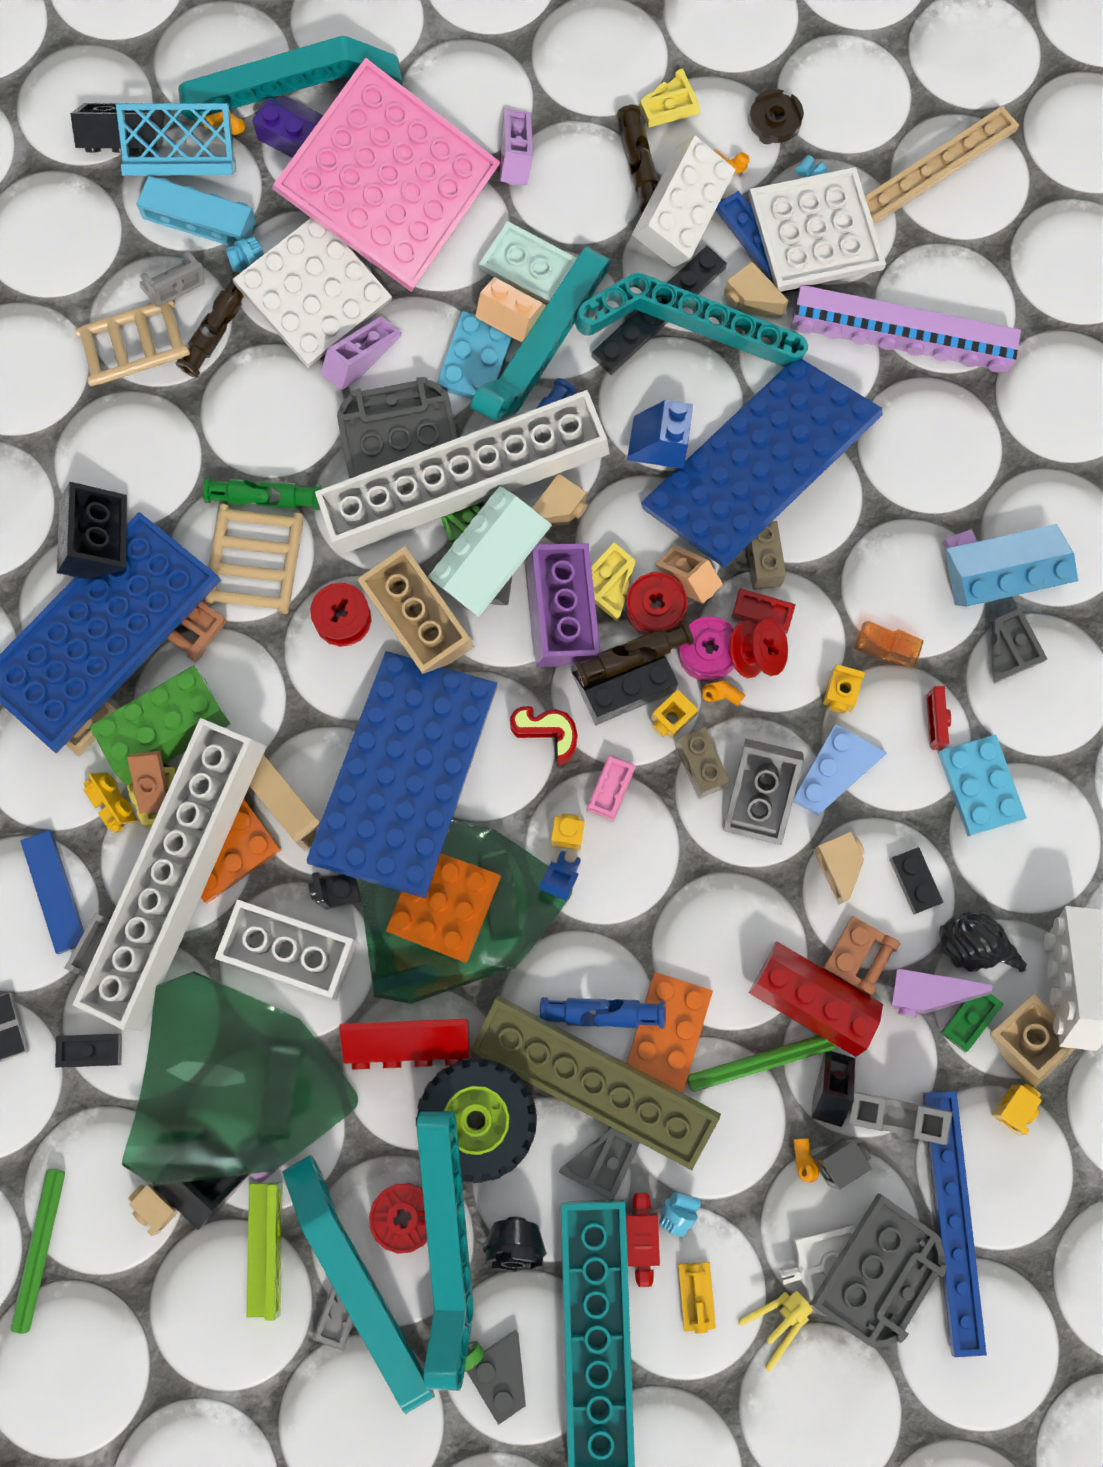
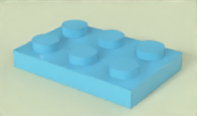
M462 311L437 384L448 393L473 400L480 386L500 378L513 338L477 319L475 314Z
M997 735L938 752L967 837L1027 818Z

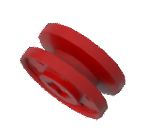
M651 572L640 576L631 585L627 594L626 615L630 625L638 633L646 635L658 629L664 631L679 625V622L685 617L687 594L683 585L675 577L663 572ZM656 601L661 602V608L659 606L657 609L652 608V602L654 604Z
M410 1183L396 1184L382 1191L374 1200L369 1213L370 1230L375 1241L385 1250L397 1254L411 1253L426 1244L427 1231L422 1187ZM400 1209H404L405 1213L410 1212L412 1219L407 1221L408 1227H403L402 1223L398 1224L396 1222V1217L400 1215Z

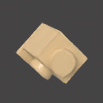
M155 1183L148 1184L145 1187L140 1185L128 1198L131 1202L129 1205L135 1210L132 1213L135 1219L144 1226L148 1224L151 1226L147 1231L151 1236L159 1234L179 1212L153 1188Z

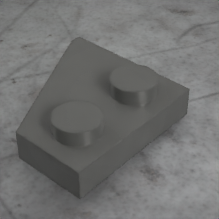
M1021 608L992 621V679L994 684L1041 664L1048 659Z
M610 1128L562 1166L559 1173L614 1200L640 1143Z

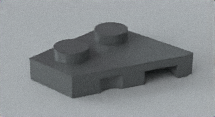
M516 1329L486 1349L483 1359L472 1369L466 1371L498 1425L526 1406L519 1333Z

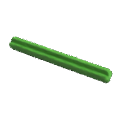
M819 1035L689 1074L687 1078L688 1086L692 1092H696L834 1050L835 1045Z
M48 1169L46 1171L11 1324V1331L15 1333L25 1334L31 1328L65 1177V1171L59 1169Z

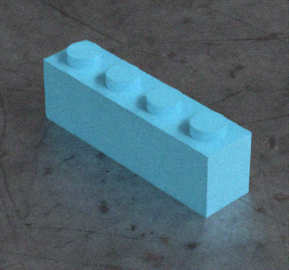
M148 176L136 203L144 220L228 246H234V242L242 238L245 240L250 238L257 223L252 208L243 202H231L217 194L209 195L199 192L191 186L183 187L173 184L165 178L157 179Z

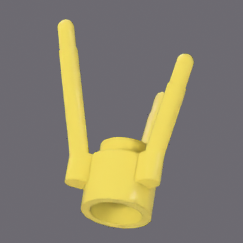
M797 1291L790 1296L784 1292L778 1299L753 1311L738 1321V1324L743 1326L781 1305L783 1306L779 1312L785 1320L768 1337L767 1342L772 1344L790 1325L793 1327L767 1363L765 1369L768 1372L778 1362L800 1328L809 1321L807 1317L813 1312L809 1303Z

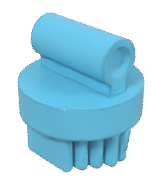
M810 155L806 156L796 168L797 175L803 178L829 173L823 161L816 165L814 158Z
M254 236L246 240L242 238L235 241L234 246H230L225 250L232 271L239 273L264 255L262 247Z
M674 1192L671 1198L666 1199L661 1209L663 1214L659 1220L660 1226H663L672 1235L684 1237L687 1230L694 1226L698 1218L695 1211H698L700 1208V1199Z

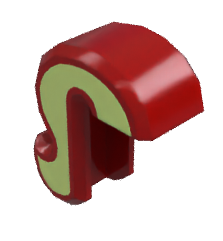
M522 706L513 711L510 716V728L517 738H557V767L567 764L572 759L576 751L578 735L575 722L566 712L552 709L546 710L537 717H534V710L531 706Z

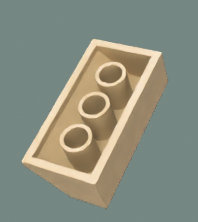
M406 546L357 579L422 674L451 664L475 647L471 638Z

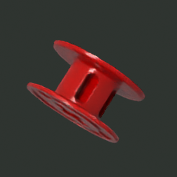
M334 583L322 588L313 598L310 607L311 620L319 636L328 644L338 647L351 646L361 641L368 633L372 622L371 610L368 607L364 594L355 586L346 583ZM345 609L347 615L345 617L340 616V618L337 619L336 614L338 612L342 614Z
M771 617L763 618L757 625L749 620L740 621L734 627L730 637V656L734 668L741 676L747 679L754 678L761 671L768 676H776L784 670L788 659V642L785 631L777 620Z

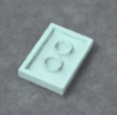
M507 221L479 263V269L547 305L577 258Z

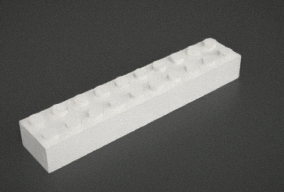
M585 390L318 490L315 494L331 542L338 553L342 555L489 500L490 496L499 486L510 492L609 455L608 440L589 392Z
M202 718L199 719L73 1002V1006L122 1030L142 1031L267 746Z

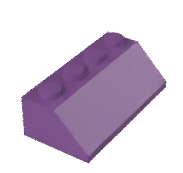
M589 543L537 544L525 559L536 667L567 666L596 658L597 654L600 653Z

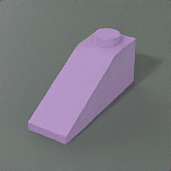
M505 108L500 158V181L510 185H527L533 159L531 112Z
M382 316L378 317L327 348L320 374L340 390H343L359 380L401 337L402 332Z
M897 969L892 1007L899 1009V1015L917 1018V1013L926 1014L992 994L993 984Z

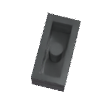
M842 1138L813 1156L827 1185L839 1190L872 1170L868 1163L871 1160L869 1152L861 1142L857 1144L855 1140Z

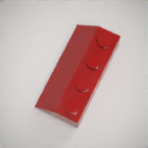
M778 941L775 942L748 992L854 1057L868 1049L881 1021L882 1003Z
M468 1019L339 1024L343 1063L352 1064V1070L370 1069V1063L383 1062V1068H402L401 1062L414 1061V1067L433 1066L432 1060H445V1066H450L455 1062L470 1059Z

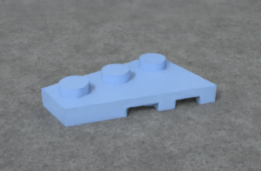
M835 724L797 790L793 802L818 816L884 757L887 752Z

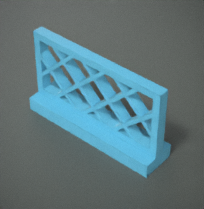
M229 103L116 104L123 160L121 164L122 176L233 175L237 172L236 160H234ZM124 110H134L143 118L135 130L125 122ZM141 110H150V111H149V113H148L147 115H145ZM156 110H162L171 118L162 130L150 119ZM169 110L178 111L175 113V115H173ZM183 110H190L199 118L190 130L177 119ZM197 110L206 111L201 115ZM211 110H222L223 123L218 129L205 119ZM201 121L214 133L205 144L192 133ZM146 122L159 133L150 145L138 134V131ZM173 122L186 133L178 144L165 134ZM223 128L225 137L220 133ZM126 129L131 133L128 138ZM189 136L201 147L195 156H189L180 148ZM216 136L226 144L227 156H216L208 148ZM133 137L147 148L141 156H129L128 143ZM161 137L174 148L168 156H161L153 148ZM150 151L154 156H146V155H147L148 152ZM178 151L182 156L173 155ZM205 151V152H206L207 154H209L210 156H200V155Z

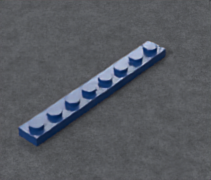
M957 1091L923 1093L924 1106L953 1111L948 1144L943 1145L928 1141L938 1236L942 1239L941 1243L945 1254L944 1264L947 1265L943 1282L951 1355L955 1358L986 1356Z

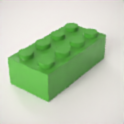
M195 665L90 725L89 728L113 772L127 786L132 783L127 759L130 753L160 751L162 763L164 764L186 751L200 718L224 728L231 723L207 682Z

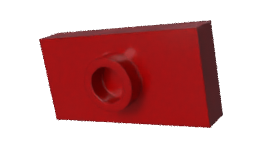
M740 588L731 618L741 621L749 620L757 625L763 618L771 617L780 623L787 634L796 604Z
M934 686L926 694L930 748L932 750H942L949 744L948 727L951 725V711L946 708L945 686Z

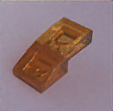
M866 621L862 624L855 649L885 661L914 668L916 667L924 640L899 629L893 632L873 622Z

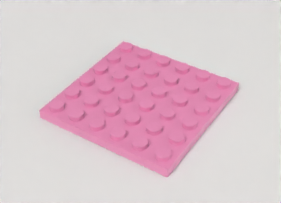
M365 58L275 181L272 189L412 292L501 162Z

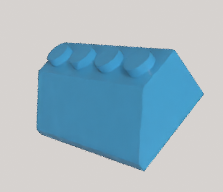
M1057 524L945 549L954 604L958 606H972L1079 581L1074 552Z

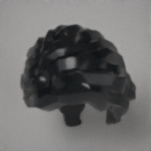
M969 911L953 916L945 925L940 926L939 937L942 943V951L949 956L956 968L962 967L969 972H976L982 968H992L998 963L1004 962L1013 968H1018L1019 972L1026 971L1027 963L1022 959L1016 947L1010 943L1002 926L989 915Z

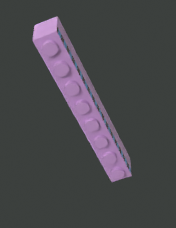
M805 285L800 286L790 327L802 333L813 332L823 334L831 339L842 338L852 340L856 344L876 345L884 350H901L914 356H930L938 361L949 360L959 362L967 367L978 366L988 368L997 373L1009 372L1015 363L1021 330Z

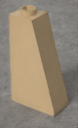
M263 754L250 787L295 843L306 851L312 846L320 822Z

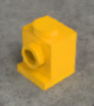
M836 664L830 673L822 704L829 706L830 710L837 713L851 712L856 705L865 672ZM840 686L849 688V692L843 693L840 690Z
M677 689L652 713L651 719L654 723L651 726L661 737L668 735L672 739L696 717L699 709ZM674 715L677 721L670 723L666 717Z
M561 814V817L555 816L551 846L580 850L585 820H579V816L573 814Z
M1028 1084L1023 1086L1011 1085L992 1113V1116L1016 1134L1027 1135L1030 1130L1025 1125L1031 1124L1038 1116L1040 1109L1037 1107L1042 1101L1039 1098L1041 1094Z

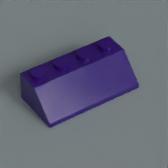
M287 96L267 99L252 122L259 141L293 158L323 115Z

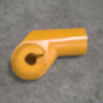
M223 112L208 115L205 119L215 128H219L223 123ZM230 113L231 134L238 135L245 130V123L241 118H237L234 114Z
M716 149L713 150L736 169L734 174L743 173L748 168L747 164L750 162V158L746 153L740 152L735 158L728 159Z
M724 680L706 684L702 688L701 693L702 698L706 702L727 699L737 707L746 696V694Z
M809 1138L793 1139L798 1175L802 1181L812 1183L818 1179L820 1169L811 1156Z

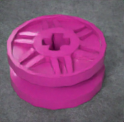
M706 616L690 623L688 626L694 643L678 647V658L681 667L689 676L699 681L713 682L723 679L734 668L729 648L730 637L734 628L730 623L718 617ZM706 645L713 646L712 654L705 653Z

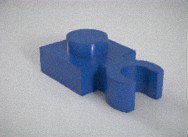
M561 851L556 863L551 861L539 889L567 901L579 873L576 872L581 859L577 857L575 862H567L564 859L566 852Z

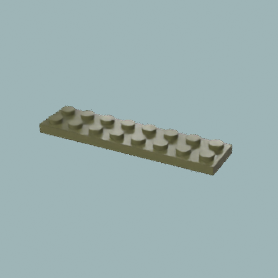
M499 995L494 1000L470 1052L483 1059L496 1061L507 1066L522 1080L691 1171L721 1116V1113Z

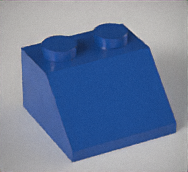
M664 400L635 415L627 460L683 469L688 448L693 404Z

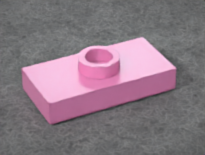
M608 755L586 811L614 821L636 765Z

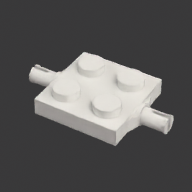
M851 1224L793 1239L797 1255V1267L779 1271V1276L782 1277L780 1279L782 1285L800 1280L805 1287L809 1305H811L810 1302L855 1231L856 1225Z

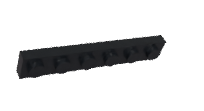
M706 246L667 283L698 295L726 269L727 262L710 247ZM662 297L656 298L658 302L662 304L668 303L666 299ZM637 310L592 352V358L612 375L668 322Z

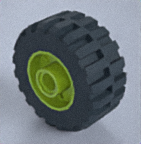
M468 1059L455 1062L449 1067L442 1069L425 1087L422 1098L419 1099L417 1106L416 1127L418 1115L421 1111H453L455 1113L462 1182L483 1183L484 1181L496 1180L508 1172L510 1173L525 1158L535 1137L537 1113L529 1088L513 1070L492 1060ZM473 1111H480L485 1116V1124L480 1129L472 1127L469 1123V1116Z

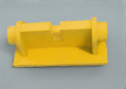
M108 772L88 774L90 779L83 783L85 787L83 791L94 808H99L103 803L106 806L98 814L108 830H112L115 834L124 829L123 824L138 821L133 813L131 804L124 799L117 788V782Z
M710 1262L678 1264L684 1332L707 1333L708 1330L716 1329Z

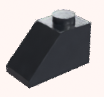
M833 1051L824 1052L813 1094L811 1118L835 1126H843L854 1102L856 1058Z

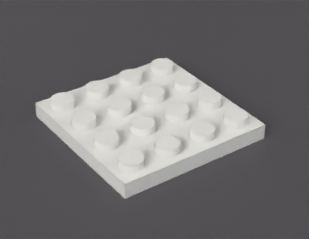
M856 167L749 190L748 196L774 285L780 292L800 288L801 285L810 286L884 270L886 262Z
M312 218L233 278L234 285L307 368L325 355L327 348L346 338L392 300L389 292L348 245Z

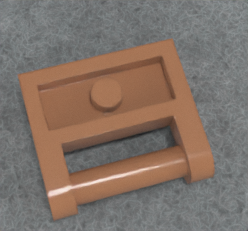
M201 601L181 622L183 626L199 636L196 642H191L176 630L167 639L184 650L188 658L197 662L203 656L205 649L227 623V620Z
M852 916L824 964L823 969L872 997L876 990L874 985L892 952H897L901 943ZM875 941L882 945L864 980L856 977V974Z

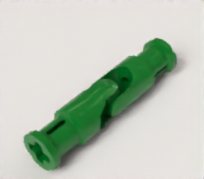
M205 478L203 499L205 503L225 501L229 505L256 503V505L265 507L296 509L297 506H307L320 510L315 492L322 488L320 484H316L315 487H306L288 482L260 481L255 484L254 482L239 479H230L229 482L212 481L211 478ZM270 487L278 490L280 494L279 501L269 502L272 495Z

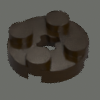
M770 89L760 93L755 98L749 113V124L752 131L763 144L786 142L798 135L804 110L799 99L793 94L790 97L783 94L784 90ZM772 112H775L776 115H782L780 120L771 118Z

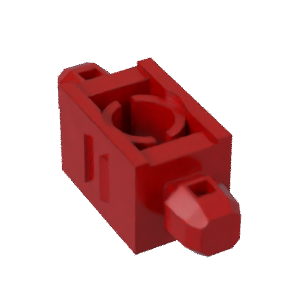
M635 1193L632 1209H635L636 1213L626 1214L628 1267L638 1266V1269L635 1270V1279L638 1287H651L654 1280V1269H651L650 1266H660L658 1213H648V1209H651L648 1193Z

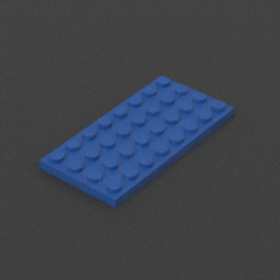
M805 360L794 361L783 368L685 461L683 469L677 468L641 502L642 508L724 568L883 415L882 407Z
M138 512L127 523L125 570L89 579L75 577L0 654V704L57 754L218 585L221 579L147 517Z
M385 651L307 856V864L426 899L497 690V682L444 667L422 674L412 658Z

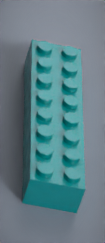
M560 1201L568 1467H635L625 1201Z

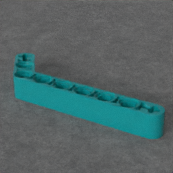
M339 36L185 81L179 85L178 93L180 103H229V110L342 77L350 79L365 58L400 85H402L399 59L394 54L348 36ZM183 110L181 112L182 116L187 119H199L190 110ZM206 110L197 111L202 115ZM211 110L206 116L221 112L222 110Z
M585 247L501 377L480 386L471 402V409L495 422L508 418L520 410L575 324L581 304L593 296L610 267L611 259L589 247Z
M638 272L632 273L581 304L575 320L577 330L583 335L590 336L630 312L638 310L783 367L794 361H800L808 350L807 340L798 333ZM636 287L640 289L642 293L636 294L632 292L630 288ZM662 297L666 299L668 303L662 304L658 302L656 298ZM614 301L619 307H610L607 302ZM688 307L692 309L694 314H687L683 308ZM709 318H716L720 324H713ZM735 327L742 328L746 334H739ZM761 337L768 338L771 344L764 343Z
M421 1111L417 1119V1138L434 1304L424 1367V1385L427 1390L459 1391L463 1384L471 1332L473 1295L457 1122L453 1111Z
M309 1155L282 1171L300 1227L400 1408L407 1414L434 1398V1391L425 1388L424 1371L338 1218L322 1172L312 1155Z

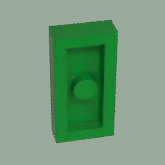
M992 994L963 1002L940 1033L964 1053L968 1052L1004 1004Z

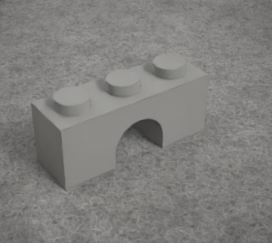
M855 1092L849 1124L878 1131L904 1134L915 1139L947 1145L953 1111Z

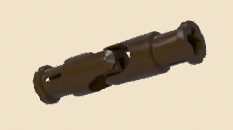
M631 104L620 108L617 112L618 121L622 124L623 132L621 136L634 188L639 193L641 201L639 204L640 211L643 213L658 185V179L646 131L640 122L639 117L641 113L639 106Z
M233 271L231 273V280L225 290L220 291L216 297L212 312L204 317L189 340L188 349L190 355L178 359L175 363L181 371L191 377H198L200 374L199 368L206 358H210L226 332L227 324L235 318L242 306L241 301L244 295L233 283V278L240 274L239 272ZM206 326L209 332L215 336H205L202 333L204 327Z
M682 620L679 622V625L664 631L658 629L625 644L600 652L596 658L586 662H576L574 667L584 688L588 686L589 682L604 676L610 678L633 667L670 654L672 649L685 644L692 645L694 640L687 622ZM642 647H647V648L641 653L640 648H642Z

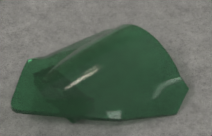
M452 820L441 853L501 875L468 962L464 963L386 932L401 891L359 879L374 997L413 1004L480 979L517 968L569 901L572 891L567 901L539 889L540 883L549 867L548 865L494 829Z
M192 971L156 986L144 1078L134 1121L125 1147L122 1166L152 1186L275 1171L351 1114L358 1104V1095L299 1018Z

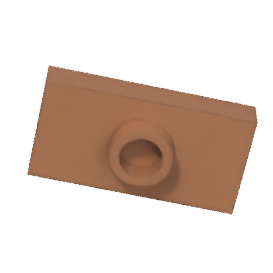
M160 751L130 753L127 759L139 814L158 812L168 791Z

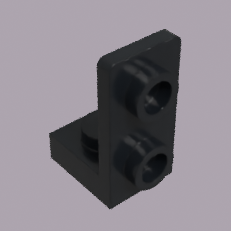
M319 872L312 873L313 881L308 883L311 898L325 910L361 902L356 878L343 874L324 878Z

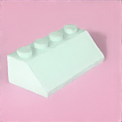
M499 486L427 578L451 598L480 617L552 524L516 495Z

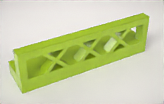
M283 1182L249 1184L246 1317H265V1321H273L281 1315Z

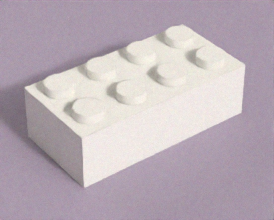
M695 135L677 146L632 236L673 268L690 260L736 169Z
M237 900L215 959L337 1001L358 942L352 938Z
M1065 906L1060 916L1055 918L1050 932L1046 933L1044 937V949L1049 953L1047 976L1052 979L1050 1003L1052 1006H1055L1056 1014L1053 1030L1055 1034H1058L1059 1047L1097 1051L1103 1044V910Z

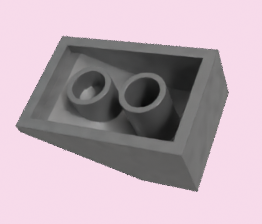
M745 738L723 831L782 845L804 761L803 752Z

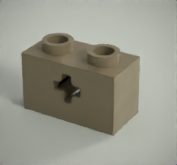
M772 521L746 546L753 590L781 587L786 577L778 522Z
M706 727L678 738L675 747L698 799L725 789L730 780Z

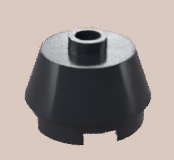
M509 1217L507 1220L494 1222L483 1247L485 1264L492 1263L493 1269L517 1272V1268H524L527 1265H530V1270L532 1271L540 1270L543 1267V1257L547 1254L539 1225L526 1221L522 1217Z

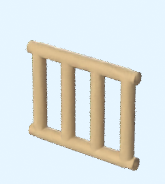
M172 300L158 308L154 303L75 328L76 335L82 339L91 375L87 377L88 384L90 386L103 384L190 355L188 347L186 345L183 346L172 308H175V301ZM162 313L172 349L156 354L146 317ZM135 321L145 358L129 362L119 326ZM108 330L118 366L101 371L92 335Z
M220 504L208 568L218 576L220 574L282 582L280 596L278 598L218 591L216 586L203 599V603L213 605L214 602L272 608L278 609L279 613L288 614L304 515L302 513H293V516L235 510L230 509L229 505ZM228 520L290 527L288 543L226 536ZM223 548L286 554L284 570L221 563Z

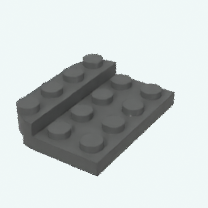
M417 377V381L361 391L359 388L350 392V395L345 398L337 412L349 478L457 439L447 391L426 377Z
M877 1193L810 1304L873 1348L887 1347L896 1342L902 1343L909 1335L905 1329L938 1275L941 1277L945 1275L947 1265L944 1264L945 1254L941 1243L942 1239L934 1231L885 1196Z

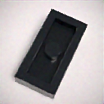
M919 847L889 859L913 915L944 903Z
M122 1034L56 1036L55 1068L120 1066Z

